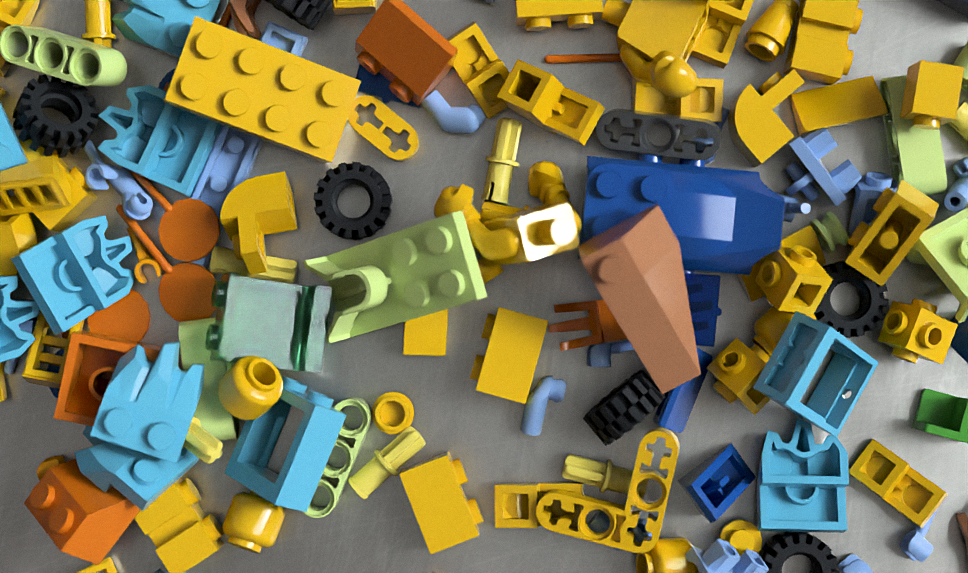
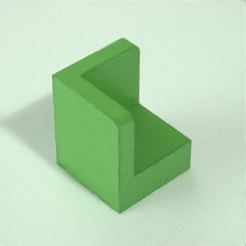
M926 388L922 389L912 428L968 443V398L956 397Z

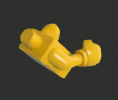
M623 0L606 1L601 20L619 27L616 41L620 51V58L636 81L650 84L655 89L672 98L687 97L696 89L699 82L698 77L686 62L709 16V0H633L631 4Z
M544 160L536 162L529 170L528 190L530 196L539 198L543 205L481 222V215L472 205L474 189L464 184H461L459 187H444L434 205V215L436 218L453 212L463 211L472 245L481 253L484 267L529 262L579 246L578 235L581 232V219L569 200L570 194L566 189L562 169L554 162Z

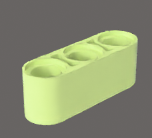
M10 25L0 35V53L6 61L85 86L115 87L121 84L127 74V63L122 53L97 43L47 28Z
M907 75L882 78L879 91L888 113L883 116L892 178L898 184L901 180H904L926 196L944 194L947 188V175L940 130L913 127V120L900 118Z
M219 316L181 321L178 334L183 371H187L193 363L205 364L203 391L194 416L200 420L201 427L219 441L238 439L240 434L239 418H236L224 408L218 396V384L222 376L232 366L229 335L225 318Z
M349 397L334 407L342 412L345 406H356L363 413V423L360 427L354 429L347 427L343 423L334 445L341 447L345 451L347 456L346 464L338 468L332 467L328 463L326 464L318 485L328 490L330 502L327 506L323 507L316 506L310 502L307 512L302 511L309 517H325L331 513L341 498L348 481L347 479L350 476L372 422V409L368 402L362 398Z

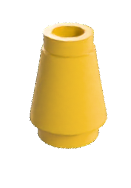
M774 0L746 33L748 40L745 43V48L756 58L767 62H773L777 56L784 54L796 13L799 9L798 4L794 0Z

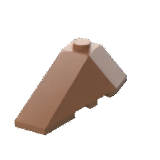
M658 203L580 244L579 252L583 265L660 392L664 394L701 375L680 246Z

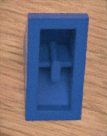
M730 443L680 478L678 482L702 516L710 523H713L721 517L752 483L756 476L732 443Z

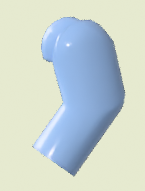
M437 90L421 102L422 106L439 127L447 133L470 134L478 130L485 120L484 112L478 105L470 104L468 107H450Z
M968 156L959 160L953 166V171L959 178L954 181L944 199L945 207L952 212L963 210L968 203Z
M124 167L119 169L118 177L116 179H108V181L122 198L124 214L132 220L142 221L150 216L153 207L152 199Z
M553 375L543 377L539 381L525 404L520 427L523 433L533 436L541 434L548 399L554 402H561L564 399L566 382L564 380L553 379Z

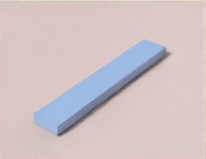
M267 21L259 41L301 57L308 38L271 21ZM224 125L219 130L190 196L192 199L201 200L208 204L218 216L220 234L216 246H218L225 231L220 220L223 202L237 185L247 180L264 140ZM212 251L201 260L191 262L208 269Z

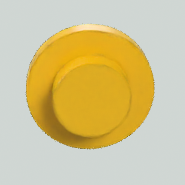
M387 392L381 395L373 404L372 419L376 427L382 432L399 434L413 422L414 407L406 395L400 392Z
M737 519L730 521L722 528L719 534V539L725 540L734 546L739 556L746 549L755 551L758 554L761 550V533L754 524L747 520Z

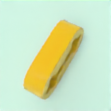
M363 95L354 100L348 121L359 135L395 162L408 161L415 156L419 148V139L412 126L373 96ZM371 106L376 107L374 115L382 123V126L377 129L369 122L364 123L362 126L359 125L360 116L357 110L360 107L364 109H369ZM388 128L398 136L404 132L409 134L407 142L410 148L406 152L403 149H398L395 153L390 150L393 143L384 135Z

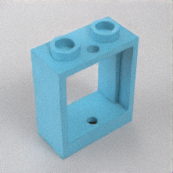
M796 311L753 388L804 421L838 437L879 362L831 326ZM830 348L835 352V355L805 406L800 403V400ZM848 391H851V396L848 399H845V394Z
M283 376V392L279 400L258 419L246 420L224 473L274 505L307 512L347 415L331 407L333 403L332 398L313 390H309L308 394H306L307 385ZM293 405L305 413L278 475L266 468L290 408Z

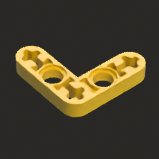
M666 428L651 429L643 436L639 445L625 506L562 489H553L544 494L536 506L538 522L544 528L553 532L629 552L645 553L655 547L661 533L679 455L680 444L677 436ZM658 437L666 439L665 446L672 449L671 454L664 453L659 466L661 470H668L667 476L655 469H641L642 463L649 467L651 466L654 450L647 448L648 443L654 444ZM644 479L656 480L661 485L662 496L653 502L645 501L639 496L637 491L638 484ZM554 500L561 501V509L574 513L577 509V504L582 505L583 509L578 517V527L571 525L574 516L562 514L558 520H554L551 518L552 512L545 509V507L551 506ZM633 505L643 511H658V517L649 513L645 528L646 531L652 533V537L645 536L642 542L635 541V533L628 531L629 527H636L641 511H632ZM602 510L609 516L610 526L606 531L595 532L588 527L586 516L590 511Z

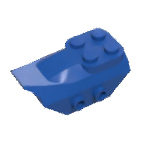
M637 154V160L587 156L579 245L658 203L679 242L685 279H695V272L750 275L752 266L766 255L780 250L785 199L769 189L760 180L759 172L705 167V160L680 158L679 164L662 163L663 156L654 154ZM578 250V259H581L580 252Z

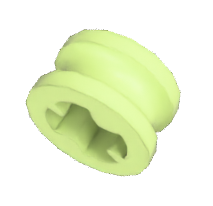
M827 211L823 214V220L814 219L810 224L816 233L821 247L828 254L835 252L837 244L842 246L848 244L847 240L849 237L836 215L831 211Z

